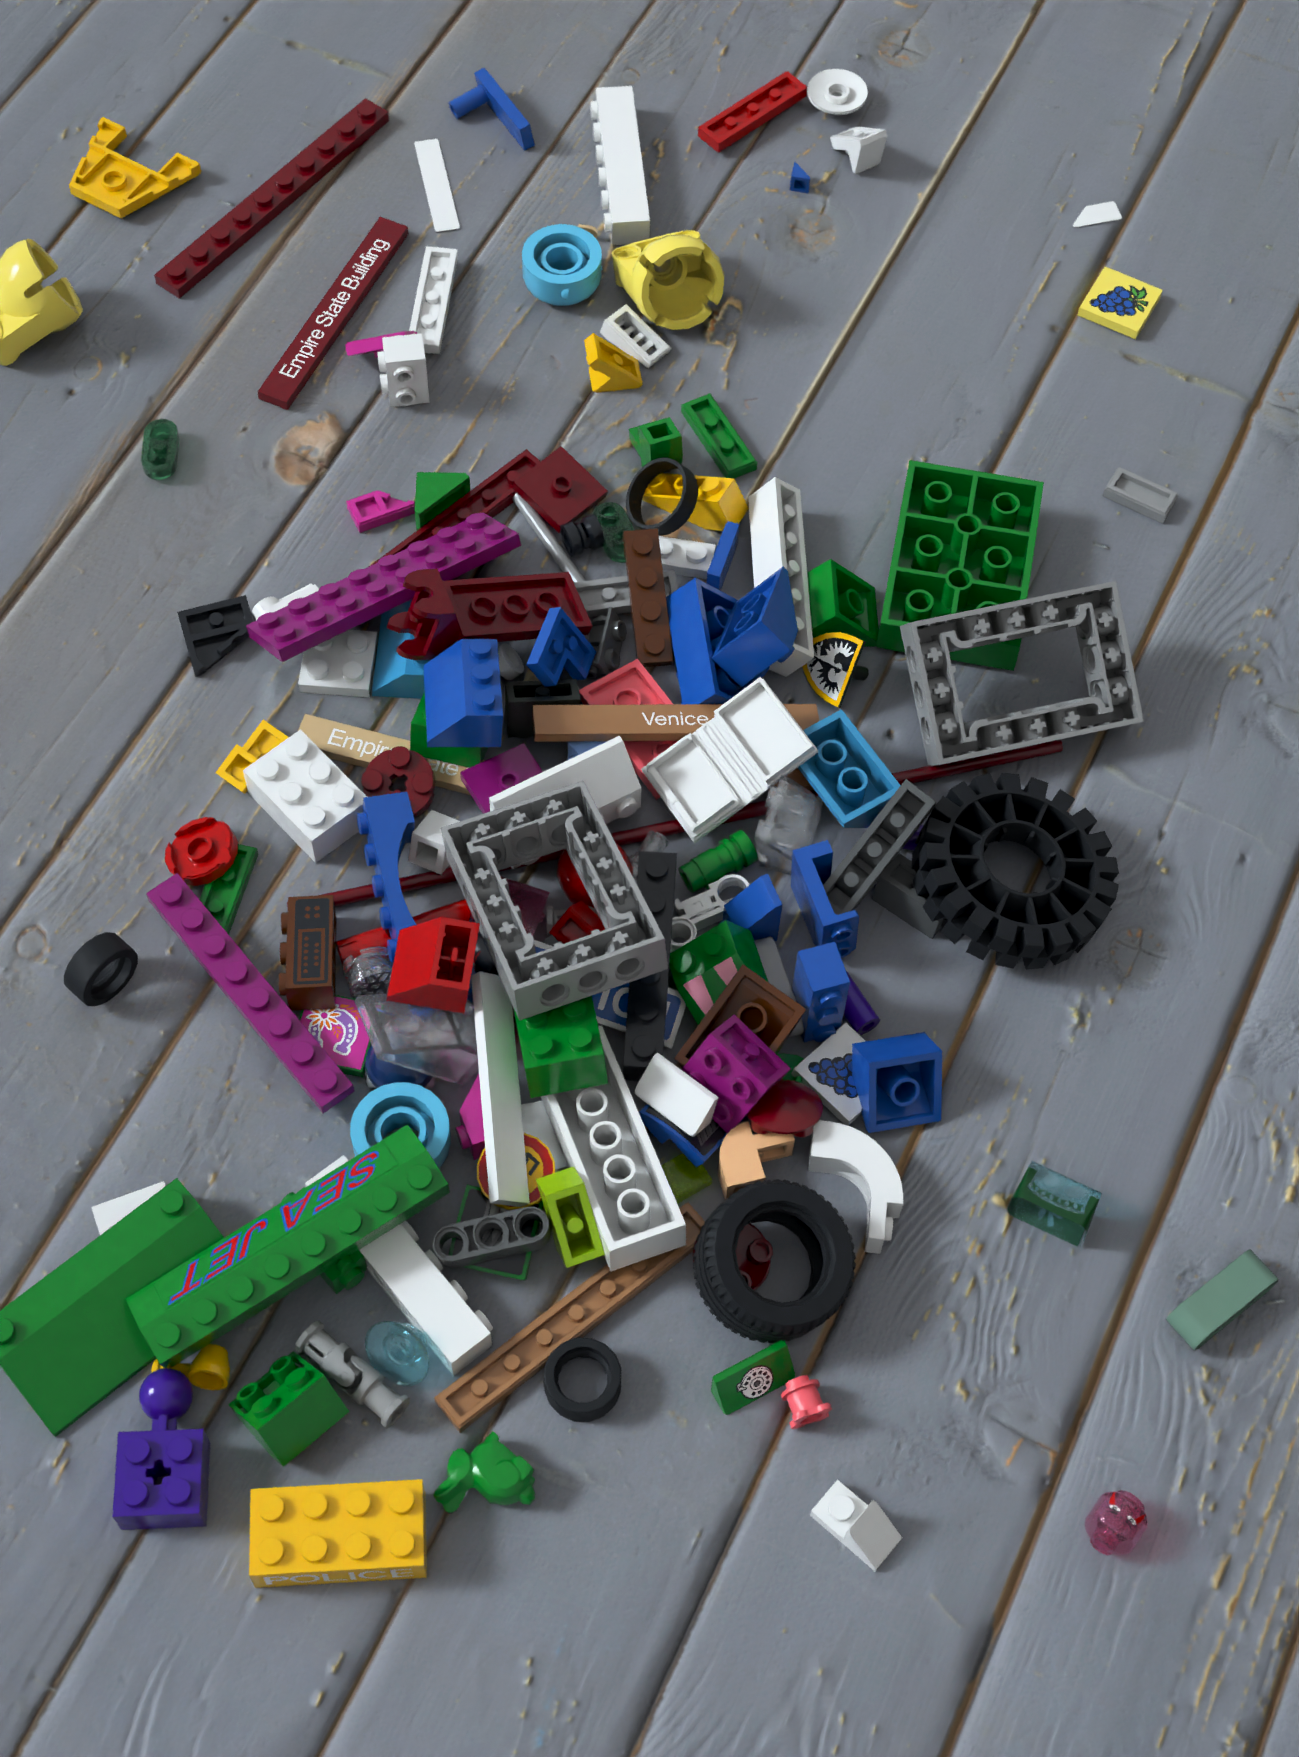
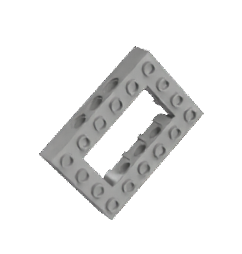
M1116 581L924 619L900 626L928 766L947 764L1144 722ZM1072 627L1076 628L1089 693L1088 697L963 723L961 708H964L963 701L958 699L953 674L957 671L955 665H951L950 652Z
M584 781L441 828L448 862L475 922L480 923L479 931L519 1021L668 969L665 938ZM566 848L605 930L599 931V929L591 931V935L564 944L558 942L554 944L553 948L536 953L533 936L531 933H526L520 908L518 905H513L506 878L501 879L498 871Z

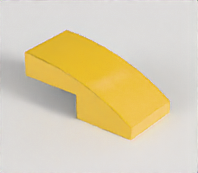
M263 719L244 746L241 747L236 744L215 773L245 794L248 791L243 770L289 737Z

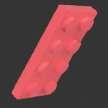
M638 659L579 690L580 701L583 705L673 704ZM623 741L635 773L655 799H659L660 795L641 769L677 741Z

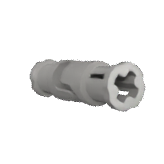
M320 1321L312 1323L298 1338L295 1350L299 1354L306 1353L321 1366L320 1372L327 1378H333L336 1384L359 1406L365 1404L381 1418V1424L385 1428L392 1426L408 1408L410 1398L406 1394L400 1396L384 1382L385 1377L365 1360L356 1356L351 1347L346 1343L339 1344L325 1332L324 1324Z

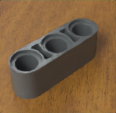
M524 1207L446 1225L435 1233L433 1249L444 1266L461 1268L538 1250L549 1242L551 1226L547 1215L537 1207ZM529 1220H537L543 1224V1229L539 1235L527 1237L521 1233L522 1226ZM490 1229L500 1230L503 1232L502 1241L496 1246L484 1245L482 1237L486 1231ZM458 1238L463 1241L462 1250L454 1256L444 1254L442 1252L444 1243L448 1239Z

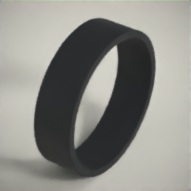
M658 458L650 461L636 473L629 485L626 496V510L630 520L643 530L658 528L659 536L675 532L686 523L696 506L698 498L697 480L688 468L673 459ZM679 469L683 478V491L677 507L662 522L654 525H645L641 515V502L648 484L666 470Z

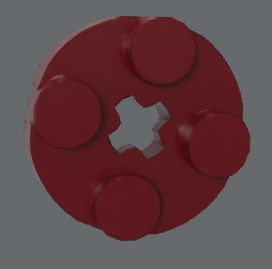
M403 746L394 747L377 755L362 774L361 784L363 785V793L367 797L400 793L401 791L398 789L393 792L390 790L393 785L392 780L396 777L400 779L406 777L408 779L405 782L407 789L404 792H408L413 816L416 818L423 814L433 801L436 783L434 772L427 760L419 753L408 750Z

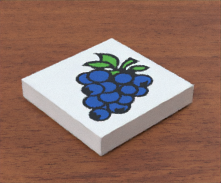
M844 1023L836 1031V1034H832L793 1069L792 1075L795 1078L800 1076L802 1084L813 1089L819 1095L822 1104L844 1125L849 1126L862 1114L861 1103L852 1077V1044L866 1041L847 1023Z

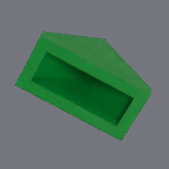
M417 472L414 510L416 530L420 529L470 491V477L466 473Z

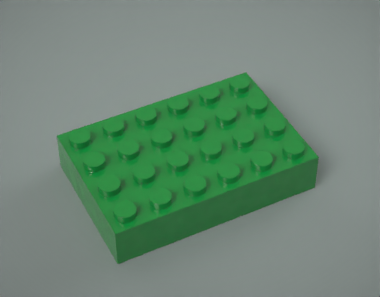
M909 460L876 647L905 652L900 626L904 624L1027 599L1044 482ZM1022 638L950 652V660L1014 671Z

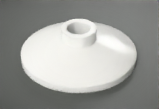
M828 69L817 73L811 78L807 87V95L810 102L819 110L841 115L860 109L866 102L868 89L864 80L857 74L844 69Z

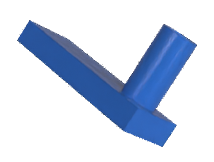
M485 67L474 73L477 87L448 102L450 110L456 119L487 103L524 151L535 145L529 122Z

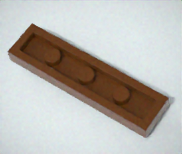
M658 528L623 531L636 658L644 667L672 665L673 653Z

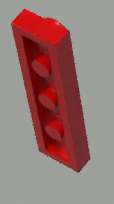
M786 71L698 127V137L719 153L807 96V86Z

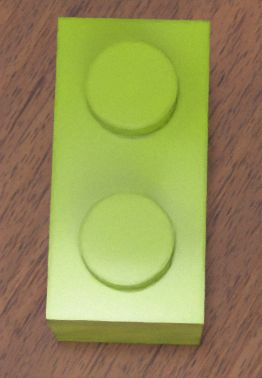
M574 1166L536 1179L545 1213L551 1226L556 1250L566 1268L605 1255L585 1184Z

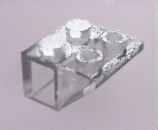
M781 775L778 786L771 785L765 804V807H768L765 815L767 820H759L754 840H756L755 850L759 853L760 867L791 875L792 851L812 845L822 815L823 801L791 778Z

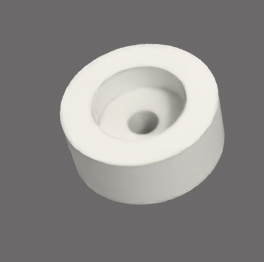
M503 643L498 646L500 675L511 681L524 672L522 660L510 645Z

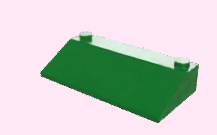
M178 1178L174 1179L0 1310V1367L54 1437L156 1359L125 1299L224 1238L203 1208Z

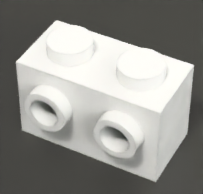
M422 333L383 337V352H377L379 371L386 372V374H380L382 394H389L390 407L429 403Z

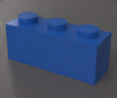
M835 942L800 950L797 954L792 991L796 1002L806 1009L802 1016L804 1032L801 1034L803 1042L812 1040L824 1042L832 1034H836V1031L842 1024L850 980Z

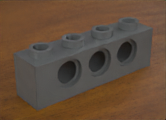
M905 779L823 885L836 915L855 910L876 884L882 872L897 857L936 806L935 800L907 779Z

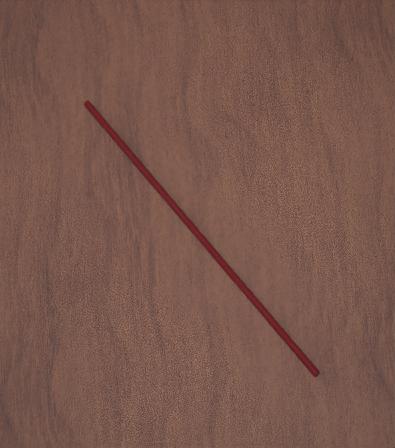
M1060 739L947 764L929 765L891 774L900 785H902L905 779L913 784L1062 752L1063 745ZM815 790L759 801L746 805L722 824L824 802ZM675 819L611 833L615 843L623 846L686 831L678 820ZM564 849L541 856L536 862L529 865L557 860ZM451 867L446 868L442 874L430 871L399 878L402 892L457 881ZM508 867V868L499 870L498 872L505 871V870H510V869H513V868H512V867ZM372 884L322 894L334 895L335 907L375 898Z

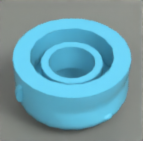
M554 224L535 231L524 243L522 249L523 279L527 289L539 300L556 306L577 304L590 297L600 284L601 271L603 269L601 266V247L598 240L585 229L574 225Z
M398 1082L378 1087L360 1101L353 1113L350 1123V1137L355 1156L383 1140L386 1134L393 1129L404 1127L408 1124L410 1128L420 1132L418 1139L440 1169L448 1156L451 1145L450 1123L446 1108L434 1093L417 1084Z

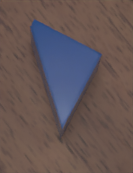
M794 162L790 191L809 193L810 177Z

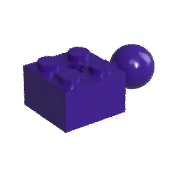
M158 1369L149 1374L140 1387L139 1403L143 1412L152 1419V1431L118 1432L112 1517L121 1530L207 1527L210 1442L204 1429L177 1430V1420L186 1414L192 1404L193 1388L189 1379L176 1369ZM163 1474L169 1475L163 1477L162 1484L156 1485L155 1480Z

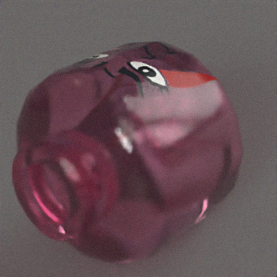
M1123 1490L1117 1492L1109 1491L1098 1498L1086 1516L1084 1527L1087 1535L1090 1537L1091 1545L1098 1552L1104 1555L1114 1554L1123 1556L1134 1550L1147 1529L1148 1519L1144 1505L1136 1496Z

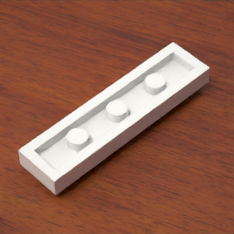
M429 246L425 248L409 331H415L417 334L422 333L425 353L440 354L458 261L457 249Z

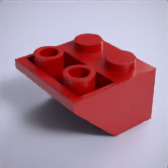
M439 917L401 929L399 931L386 1001L464 1014L480 923Z

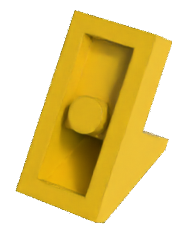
M594 333L584 340L593 392L636 389L643 385L639 363L636 358Z

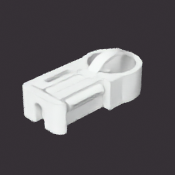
M735 874L725 875L718 881L708 884L709 890L682 902L677 898L675 900V907L678 916L690 919L695 924L697 931L723 920L724 905L733 898L722 901L719 895L723 889L729 886H739L743 889L748 887L749 883L744 877Z

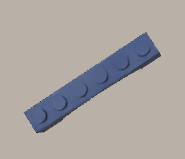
M408 792L363 798L362 813H357L360 835H366L368 844L364 845L367 866H374L376 874L372 876L375 898L381 897L383 907L379 908L381 926L383 930L389 929L391 939L387 940L390 962H394L399 931L417 925L405 903L398 872L401 853L405 844L411 843L412 833L415 828V820ZM407 1004L408 1009H409V1008H415V1007H421V1006H416V1005Z

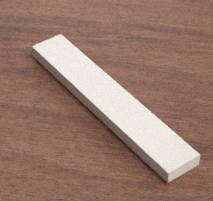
M479 971L471 975L489 1200L492 1204L522 1207L530 1204L512 1003L499 975Z

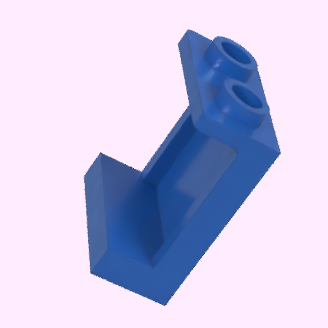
M825 840L792 851L791 888L815 947L835 942L840 956L843 958L856 949L859 915L857 910L836 915L832 909L823 885L831 876L833 851L829 841Z

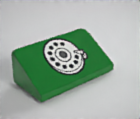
M780 1340L713 1376L711 1392L725 1415L737 1411L795 1378L794 1367L785 1340Z

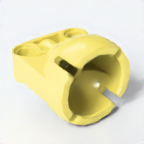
M685 230L624 245L612 251L616 285L623 287L641 313L657 326L669 330L689 329L704 322L711 315L712 310L707 304L709 300L716 305L720 302L724 288L722 265L719 257L700 239V233L697 231Z
M32 239L16 242L0 258V365L3 366L14 363L22 352L48 334L62 331L77 321L83 311L80 300L66 277H62L51 286L48 285L45 288L42 286V281L58 270V265Z

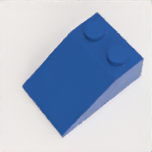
M781 567L734 604L712 656V659L740 687L752 679L755 681L759 677L762 678L776 661L779 663L784 662L795 649L793 644L798 628L789 575L784 567Z

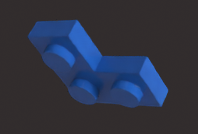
M561 607L549 608L526 665L545 687L556 686L563 668L573 679H586L597 651Z

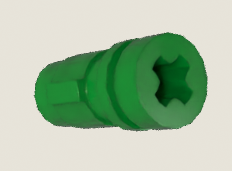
M740 829L731 834L729 840L727 838L718 842L719 846L708 849L678 868L682 881L691 893L702 887L709 889L708 884L718 881L732 871L737 873L743 869V866L748 867L758 861L755 847L743 830Z

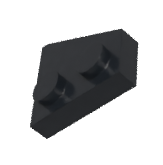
M246 595L177 612L195 677L201 676L250 637L246 625L252 623L253 618Z

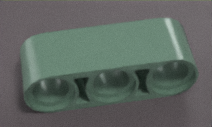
M1249 1249L1177 1306L1168 1315L1166 1320L1195 1351L1264 1296L1279 1279Z

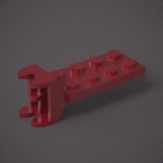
M438 568L413 571L405 577L403 587L415 591L413 600L408 611L393 615L387 624V629L397 633H410L415 637V639L402 642L396 650L400 656L411 660H431L460 639H497V642L537 639L549 608L561 607L583 635H588L592 628L591 621L569 572L442 581Z

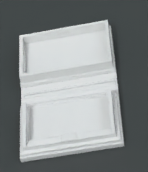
M761 677L713 711L715 713L713 719L706 722L694 733L685 735L641 769L694 844L819 752L773 690Z

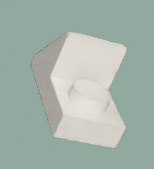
M854 127L834 135L830 139L833 149L845 150L846 154H849L853 173L858 174L880 164L887 140V132L884 129Z
M838 1479L810 1512L812 1518L874 1571L878 1569L902 1540L901 1535L876 1501L872 1500L867 1505Z

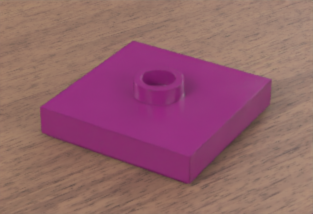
M525 743L461 771L460 777L477 806L484 814L490 812L489 797L543 771Z

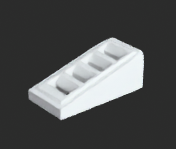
M627 304L604 320L600 333L608 341L636 358L638 362L647 368H650L671 350V347ZM634 333L636 336L631 338L629 335ZM644 340L646 343L640 347L637 343ZM651 347L657 349L650 356L646 353V351Z

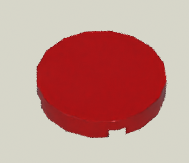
M211 817L195 819L180 827L174 834L176 838L173 840L172 845L170 842L168 843L165 850V863L171 874L178 873L187 885L199 886L208 884L223 876L232 866L238 853V840L232 829L225 822L216 821L215 818Z

